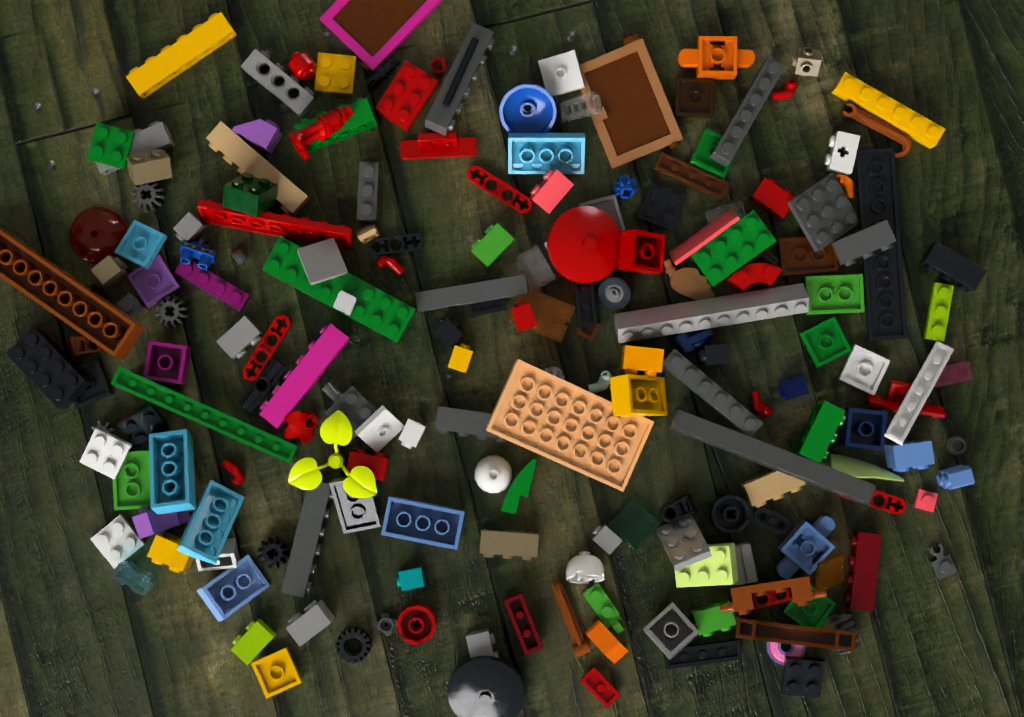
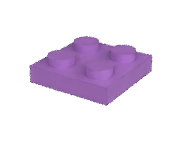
M161 255L155 257L148 270L139 267L127 275L147 308L152 307L160 299H164L181 288Z

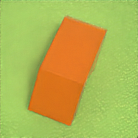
M600 620L596 621L585 632L614 664L628 652L627 648Z

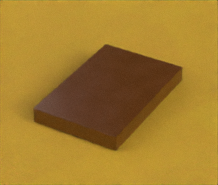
M806 236L778 238L779 262L782 269L781 277L839 272L838 260L831 246L833 242L820 251L815 252Z

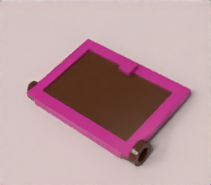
M336 0L319 20L362 60L360 64L367 71L371 69L374 72L377 69L376 67L381 66L443 0Z

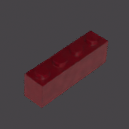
M854 530V535H851L850 545L852 546V554H849L848 557L850 573H847L846 576L848 592H845L844 603L849 609L874 611L882 534Z

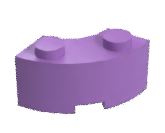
M150 507L139 510V515L132 517L139 539L189 522L191 518L189 511L158 515L153 510H150Z

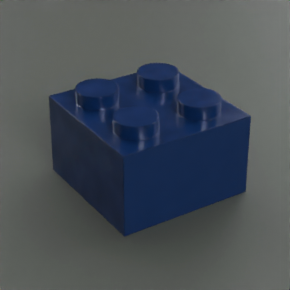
M844 407L846 418L842 424L840 446L884 450V435L886 433L888 412Z

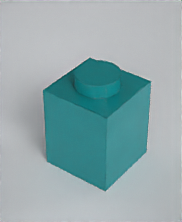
M422 566L399 570V575L396 576L397 586L401 587L402 591L421 588L426 585Z

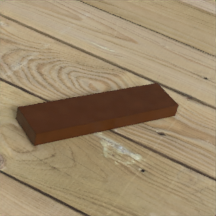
M661 151L653 168L720 201H723L731 184Z

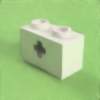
M837 131L834 136L831 135L828 144L831 147L830 154L826 155L824 165H827L826 171L837 174L844 173L847 176L852 174L860 140L859 135ZM840 149L842 150V153L845 154L842 157L838 152Z

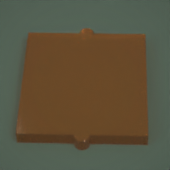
M843 553L834 557L830 556L828 559L817 563L815 590L830 589L832 586L843 582L845 560Z

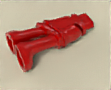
M348 104L343 108L337 107L324 115H319L316 118V123L293 131L288 136L299 155L305 161L310 156L308 146L318 139L323 143L326 138L329 139L332 134L344 126L343 122L348 123L347 119L354 114Z

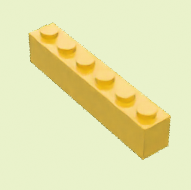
M222 12L214 13L209 16L208 21L193 27L192 32L177 38L176 43L162 48L160 54L146 59L145 64L141 67H135L130 70L126 78L137 94L144 99L234 38L237 34Z
M847 72L840 76L831 92L844 101L854 104L857 108L905 132L911 139L929 149L937 145L945 131V128Z

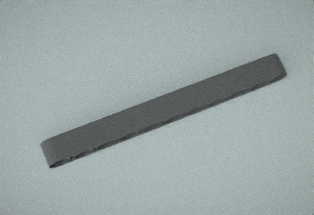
M681 410L675 411L669 426L675 432L865 505H870L876 489L875 485Z

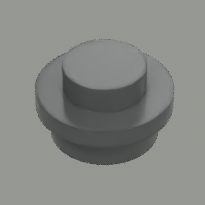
M953 436L948 439L946 448L949 453L960 455L966 449V442L962 437Z

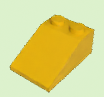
M635 374L610 377L613 416L668 415L664 377Z

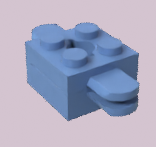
M822 515L812 526L802 519L777 547L785 555L776 566L779 576L784 579H790L799 569L810 576L835 548L826 539L835 529V522L832 518Z

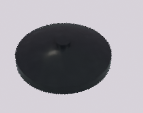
M476 656L465 660L453 671L448 684L447 696L450 707L458 717H517L524 703L525 686L519 672L507 661L494 656Z

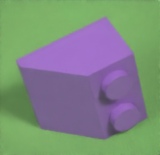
M258 119L234 126L232 129L242 139L270 154H273L283 136L279 131L280 127L269 119L266 122Z

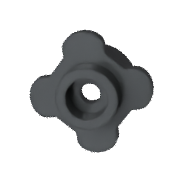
M383 613L380 621L376 622L375 628L386 636H390L392 629L397 626V620L389 617L388 613Z

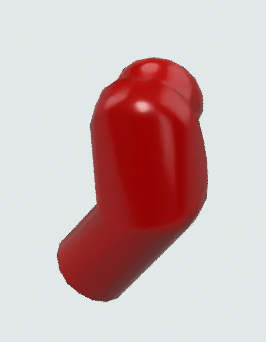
M229 458L225 459L222 466L234 475L232 482L240 486L245 481L244 474Z

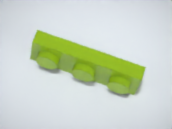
M933 283L924 339L939 342L945 341L954 285Z

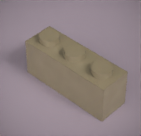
M481 529L480 554L488 558H495V555H503L504 559H514V556H522V560H533V557H538L539 533Z

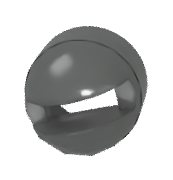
M243 249L231 251L237 265L245 262L247 254Z

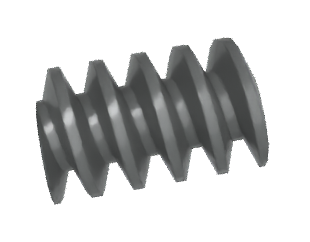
M841 611L828 615V618H834L829 623L830 625H836L834 629L857 631L855 627H851L855 623L854 620L850 619L853 616L851 612ZM857 634L855 650L861 647V643L857 642L859 639ZM842 650L838 652L839 655L851 653L850 651Z

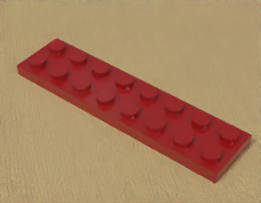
M199 199L197 207L202 223L275 237L282 236L286 239L312 244L334 237L338 249L352 251V228L340 224L337 226L326 221L316 222L305 217L295 218L289 214L279 215L271 211H266L260 216L254 217L223 207L221 203H216L211 199Z

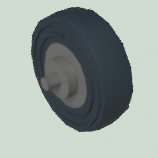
M611 275L600 284L598 290L599 299L607 308L612 310L626 307L631 301L633 288L625 277Z

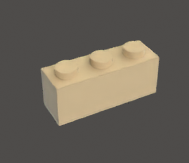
M773 470L746 481L741 486L749 505L758 508L766 505V501L773 498L775 501L783 498L786 492L791 491V493L802 490L801 486L806 483Z

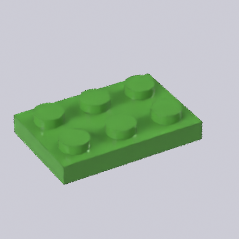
M863 274L804 277V285L809 297V312H806V315L865 312Z
M149 450L129 451L117 477L112 479L114 510L151 508Z

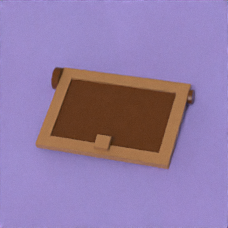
M640 33L624 39L623 47L579 65L585 88L580 90L612 169L667 146L670 149L676 148L681 145L680 141L683 140Z

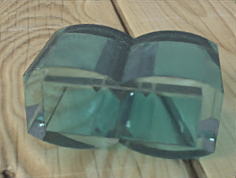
M130 561L119 563L112 574L117 582L129 585L132 591L140 595L150 593L157 582L153 574L141 571L135 563Z

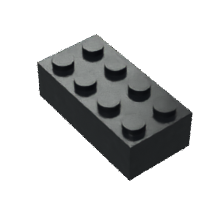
M33 326L6 353L59 409L66 410L93 383L40 328Z

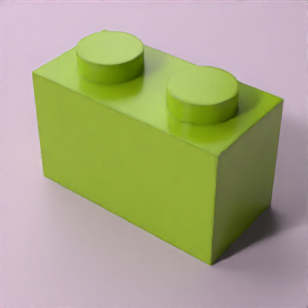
M261 619L257 622L252 620L245 628L247 630L245 635L239 634L232 642L234 646L231 648V651L246 665L276 635Z

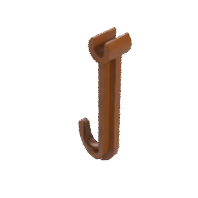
M845 103V105L851 108V111L847 113L841 110L844 116L851 117L900 143L902 150L894 152L895 158L907 155L912 145L910 137L905 132L857 108L852 103Z
M554 580V583L551 584L574 644L572 645L576 657L591 652L587 640L583 638L564 586L560 580Z

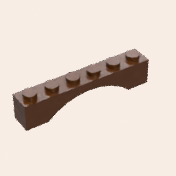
M737 618L735 638L855 652L857 632Z

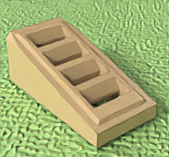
M374 223L357 231V236L363 244L380 237Z

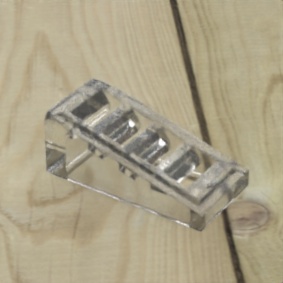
M593 91L560 103L562 121L564 122L602 112L600 96ZM568 106H571L572 114H569Z

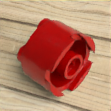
M423 603L409 604L401 611L397 620V630L401 638L412 645H419L431 639L437 625L435 612ZM419 620L421 624L418 628L414 627L413 622Z

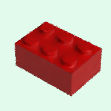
M406 60L376 105L375 110L378 114L409 133L439 88V81Z

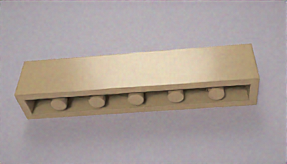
M220 121L206 137L210 142L208 146L216 153L220 150L224 154L222 158L230 165L234 162L239 167L237 169L239 173H250L256 178L269 179L272 183L278 184L276 200L282 204L280 208L287 214L292 212L296 216L310 198L223 122Z

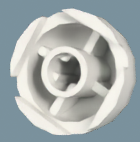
M489 455L482 458L475 469L476 483L483 491L488 493H499L505 490L512 480V468L509 462L497 455Z
M579 552V555L574 556L567 564L566 580L569 579V582L578 584H589V581L593 579L595 583L601 582L605 579L604 566L601 560L591 555L590 552Z

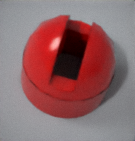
M435 58L431 63V68L435 73H444L447 70V62L442 58ZM439 61H440V63H441V65H442V67H443L442 70H441L440 66H439L438 63H437V62H439Z

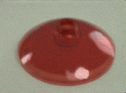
M103 207L89 208L81 212L73 221L70 229V243L74 252L82 260L98 264L108 255L119 257L115 250L126 234L127 228L123 219L114 211ZM97 231V237L93 238L92 233Z

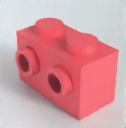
M554 168L552 170L549 169L542 177L544 180L540 185L536 184L530 191L531 196L529 197L548 214L552 212L574 185Z

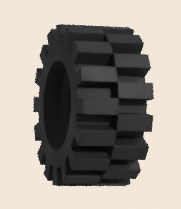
M357 626L343 630L337 638L336 644L337 654H340V658L342 660L345 659L347 663H359L365 659L372 646L369 633H366L365 629H360ZM350 638L359 639L361 649L357 652H351L347 648V640Z

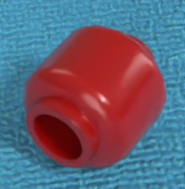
M295 52L291 55L288 67L298 80L308 81L315 76L317 65L309 53Z

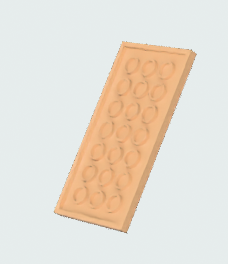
M516 359L485 430L624 492L654 421L643 416H613L611 401Z

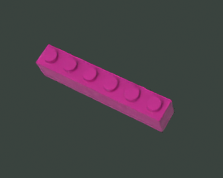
M326 324L319 333L321 334L320 338L317 341L314 339L310 343L308 353L305 356L301 355L296 361L297 367L293 371H288L282 386L278 385L273 390L272 394L274 396L270 401L266 400L261 405L260 409L262 411L259 415L277 429L284 424V417L295 410L351 339L335 325L330 324L328 326Z

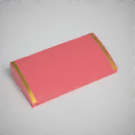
M732 207L671 250L669 252L671 259L675 265H678L738 222L740 218Z

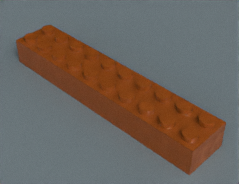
M0 226V277L112 356L125 359L145 326Z

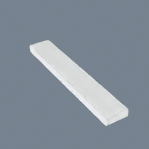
M936 341L884 435L885 437L900 445L903 444L952 355L953 348Z

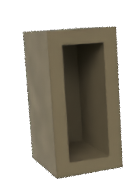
M154 149L148 153H135L132 156L126 157L129 178L135 186L172 178L170 157L164 149Z
M110 255L91 269L102 285L112 288L130 274L127 269L129 266L122 258L119 259Z

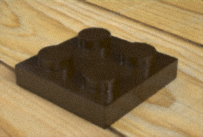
M676 78L674 117L713 118L714 79Z

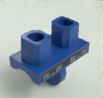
M201 237L199 242L192 240L191 243L182 241L180 245V262L188 265L191 263L192 258L198 259L197 267L208 270L209 266L215 262L216 251L210 249L211 245L204 244V237Z

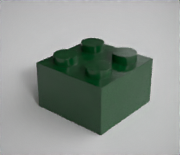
M243 173L224 185L222 206L258 217L276 206L278 184L272 183L269 179L256 178L250 173Z

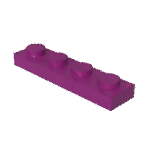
M192 260L188 265L179 263L174 273L236 310L242 311L251 295L209 270L200 269L197 267L198 264Z

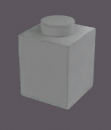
M188 212L173 229L177 232L175 236L179 240L191 243L206 226L192 213Z
M605 524L602 526L598 525L592 532L594 535L592 540L609 555L623 541Z

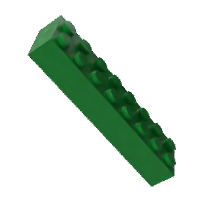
M282 236L278 238L262 268L263 271L332 308L340 289L359 298L351 315L343 314L392 341L400 343L417 312L415 308L348 272L345 275L310 285L297 253V249L302 247Z

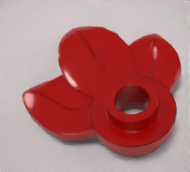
M292 411L284 417V420L288 423L284 431V438H299L303 445L308 443L314 435L313 429L318 424L316 414L311 411L304 413Z

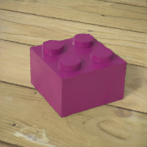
M149 340L143 377L149 380L186 385L192 347Z

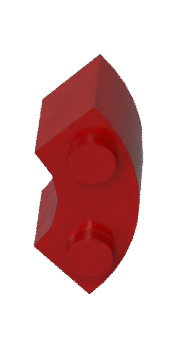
M753 263L736 270L726 281L741 292L752 284H762L769 287L774 283L782 269L768 263Z

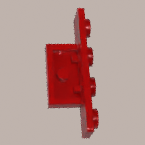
M450 130L446 136L440 133H433V131H423L418 134V140L400 141L401 160L477 156L475 137L457 138L456 132Z
M891 380L886 397L867 395L869 406L875 409L885 408L897 412L912 383ZM926 402L919 415H928L935 419L939 417L945 418L946 416L942 406L926 404Z

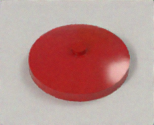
M578 206L571 208L559 215L550 227L547 237L549 259L554 268L570 281L583 284L600 281L611 274L618 265L620 230L607 213L596 207Z

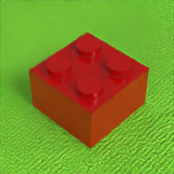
M636 229L621 231L618 269L648 275L663 273L665 235Z

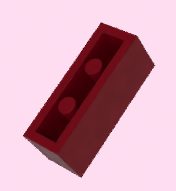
M522 591L505 597L504 604L525 655L544 648Z

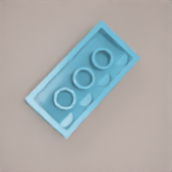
M508 133V174H545L549 169L552 170L553 168L562 174H584L585 133Z
M210 480L204 487L196 505V510H194L176 550L190 557L215 564L245 497Z

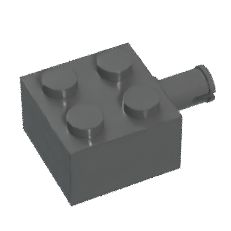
M330 381L321 389L333 401V405L324 413L330 417L336 411H342L351 423L353 430L351 440H354L357 437L354 431L375 413L377 409L355 386H351L345 393H341Z

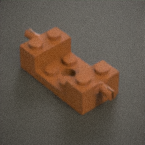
M809 576L730 588L733 602L720 605L721 613L739 611V615L751 614V610L754 609L752 593H756V596L768 595L767 591L775 590V593L787 592L789 587L791 588L793 603H797L798 606L810 605L809 601L815 598L827 597L826 590L813 591Z

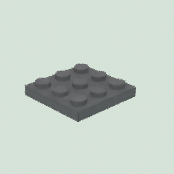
M834 173L828 174L786 202L815 252L820 251L860 223V218Z

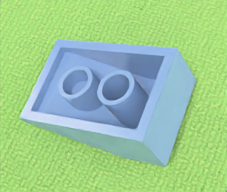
M246 555L238 561L237 568L226 569L199 588L197 592L218 622H220L270 585L250 556Z

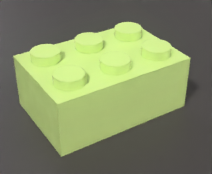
M735 542L707 544L712 554L711 557L677 571L675 570L676 588L733 585L737 583L739 579Z

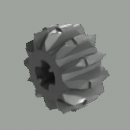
M153 182L141 184V187L134 185L137 192H132V195L136 196L132 201L133 203H138V209L144 207V211L149 212L150 208L152 211H156L155 205L162 206L159 200H165V196L160 195L164 192V189L159 188L160 184L158 182L154 184ZM147 192L152 195L150 199L145 196Z
M166 296V301L160 299L159 301L162 306L155 307L160 310V312L155 314L156 317H161L158 322L160 324L165 322V327L167 328L170 325L173 328H177V322L183 325L184 321L181 318H188V315L183 314L184 311L188 310V307H182L185 301H179L177 296H174L173 299L171 296ZM170 308L174 309V311H173L174 316L169 315V314H170V311H169Z

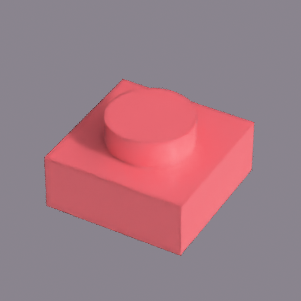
M917 489L913 507L934 512L938 494Z

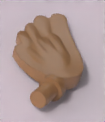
M670 259L663 261L666 268L665 273L669 274L670 286L674 291L695 301L714 297L711 286L707 283V278L700 275L698 269L690 267L676 270L675 267L673 268Z

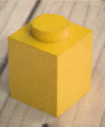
M462 343L459 346L455 345L448 368L467 373L473 351L470 350L471 346Z

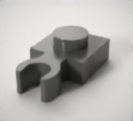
M937 543L939 550L934 552L933 548L929 547V552L935 557L930 562L937 578L940 580L956 573L957 570L950 554L944 555L943 546Z

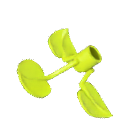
M338 410L328 417L320 428L321 438L327 444L334 443L335 453L329 456L327 463L318 467L314 458L306 457L300 459L292 467L288 482L302 490H313L322 482V473L319 470L327 466L333 469L341 467L348 476L343 481V488L346 493L355 498H369L378 493L373 472L366 466H356L349 473L344 465L345 458L338 450V444L342 446L349 444L353 435L351 423L342 411Z

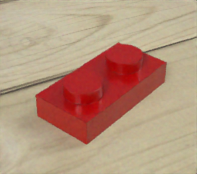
M594 666L580 678V681L606 708L621 695Z

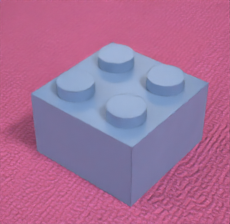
M915 440L903 442L902 445L898 443L884 445L886 467L893 468V471H910L909 467H912V469L917 468V470L928 469L929 465L935 464L932 441Z

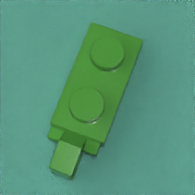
M595 583L582 593L607 628L612 626L617 634L624 630L618 622L622 619L619 611L599 583Z

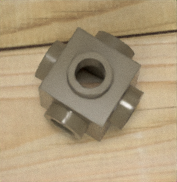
M798 47L796 55H793L791 60V66H794L795 74L818 77L822 61L821 51L810 47Z

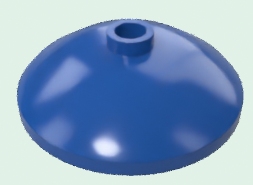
M523 83L512 87L505 93L499 106L500 121L509 133H547L552 128L557 115L553 96L542 86L533 83ZM525 105H530L531 108H530V109H525L524 106H525Z

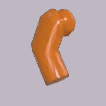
M844 173L835 175L839 184L844 189L847 198H854L853 180Z

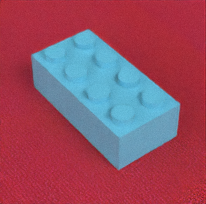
M187 429L149 434L151 509L158 515L196 510L193 435Z

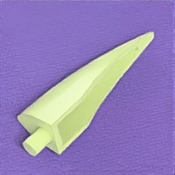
M831 453L829 455L827 467L853 477L904 482V479L874 464Z

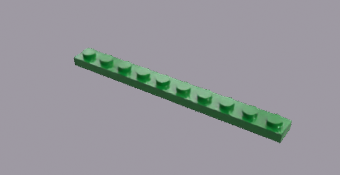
M118 366L110 383L289 464L298 448L297 445L120 366Z

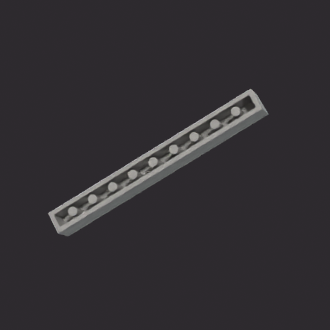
M799 283L614 314L615 330L618 342L624 343L809 312V297L804 284Z

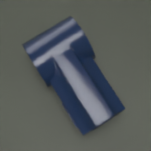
M711 328L685 332L673 337L677 349L682 355L714 339Z

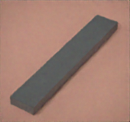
M524 274L416 292L417 312L529 294L527 275Z

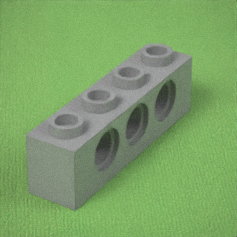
M254 49L241 65L242 69L298 116L303 118L316 102V99L313 97L315 93L308 87L302 88L299 85L300 81L292 74L290 77L285 74L284 71L286 69L278 62L273 64L270 61L271 57L263 50L259 52ZM264 66L270 67V71L267 74H261V69ZM277 79H285L284 84L282 86H276L275 83ZM298 90L299 96L294 99L290 98L291 92Z

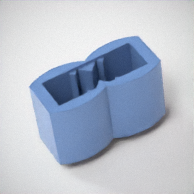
M958 465L939 470L938 475H936L938 485L944 489L953 490L975 483L972 470L968 465Z

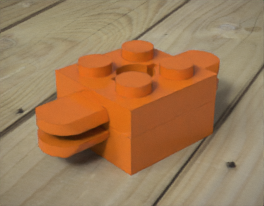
M699 36L696 40V48L682 49L677 60L681 67L696 68V78L734 79L737 76V68H749L755 61V54L750 49H737V36Z

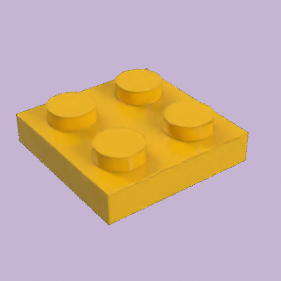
M318 52L315 92L353 95L357 57Z
M288 647L251 663L266 699L303 682Z

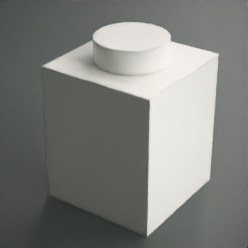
M409 418L398 440L402 441L401 445L411 449L413 446L416 448L427 426Z

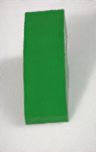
M532 458L516 475L506 493L501 511L516 514L520 496L528 497L537 459Z

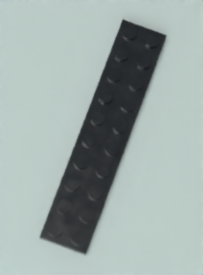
M894 148L857 150L855 169L860 231L887 220L896 239V242L892 243V248L882 251L880 248L874 251L875 255L866 259L862 256L867 341L907 339Z

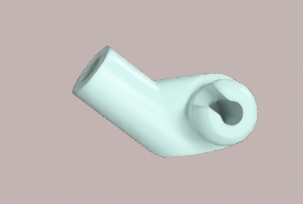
M607 370L603 371L597 383L588 385L589 392L597 393L607 390L610 385V377H612L611 373Z

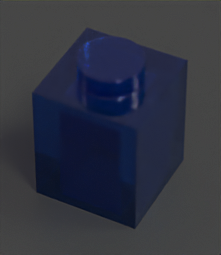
M803 375L778 382L779 387H777L780 398L783 397L784 400H790L809 393Z

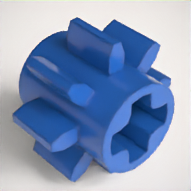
M629 175L620 176L616 182H613L615 195H620L622 199L631 198L634 192H637L635 178L630 179Z

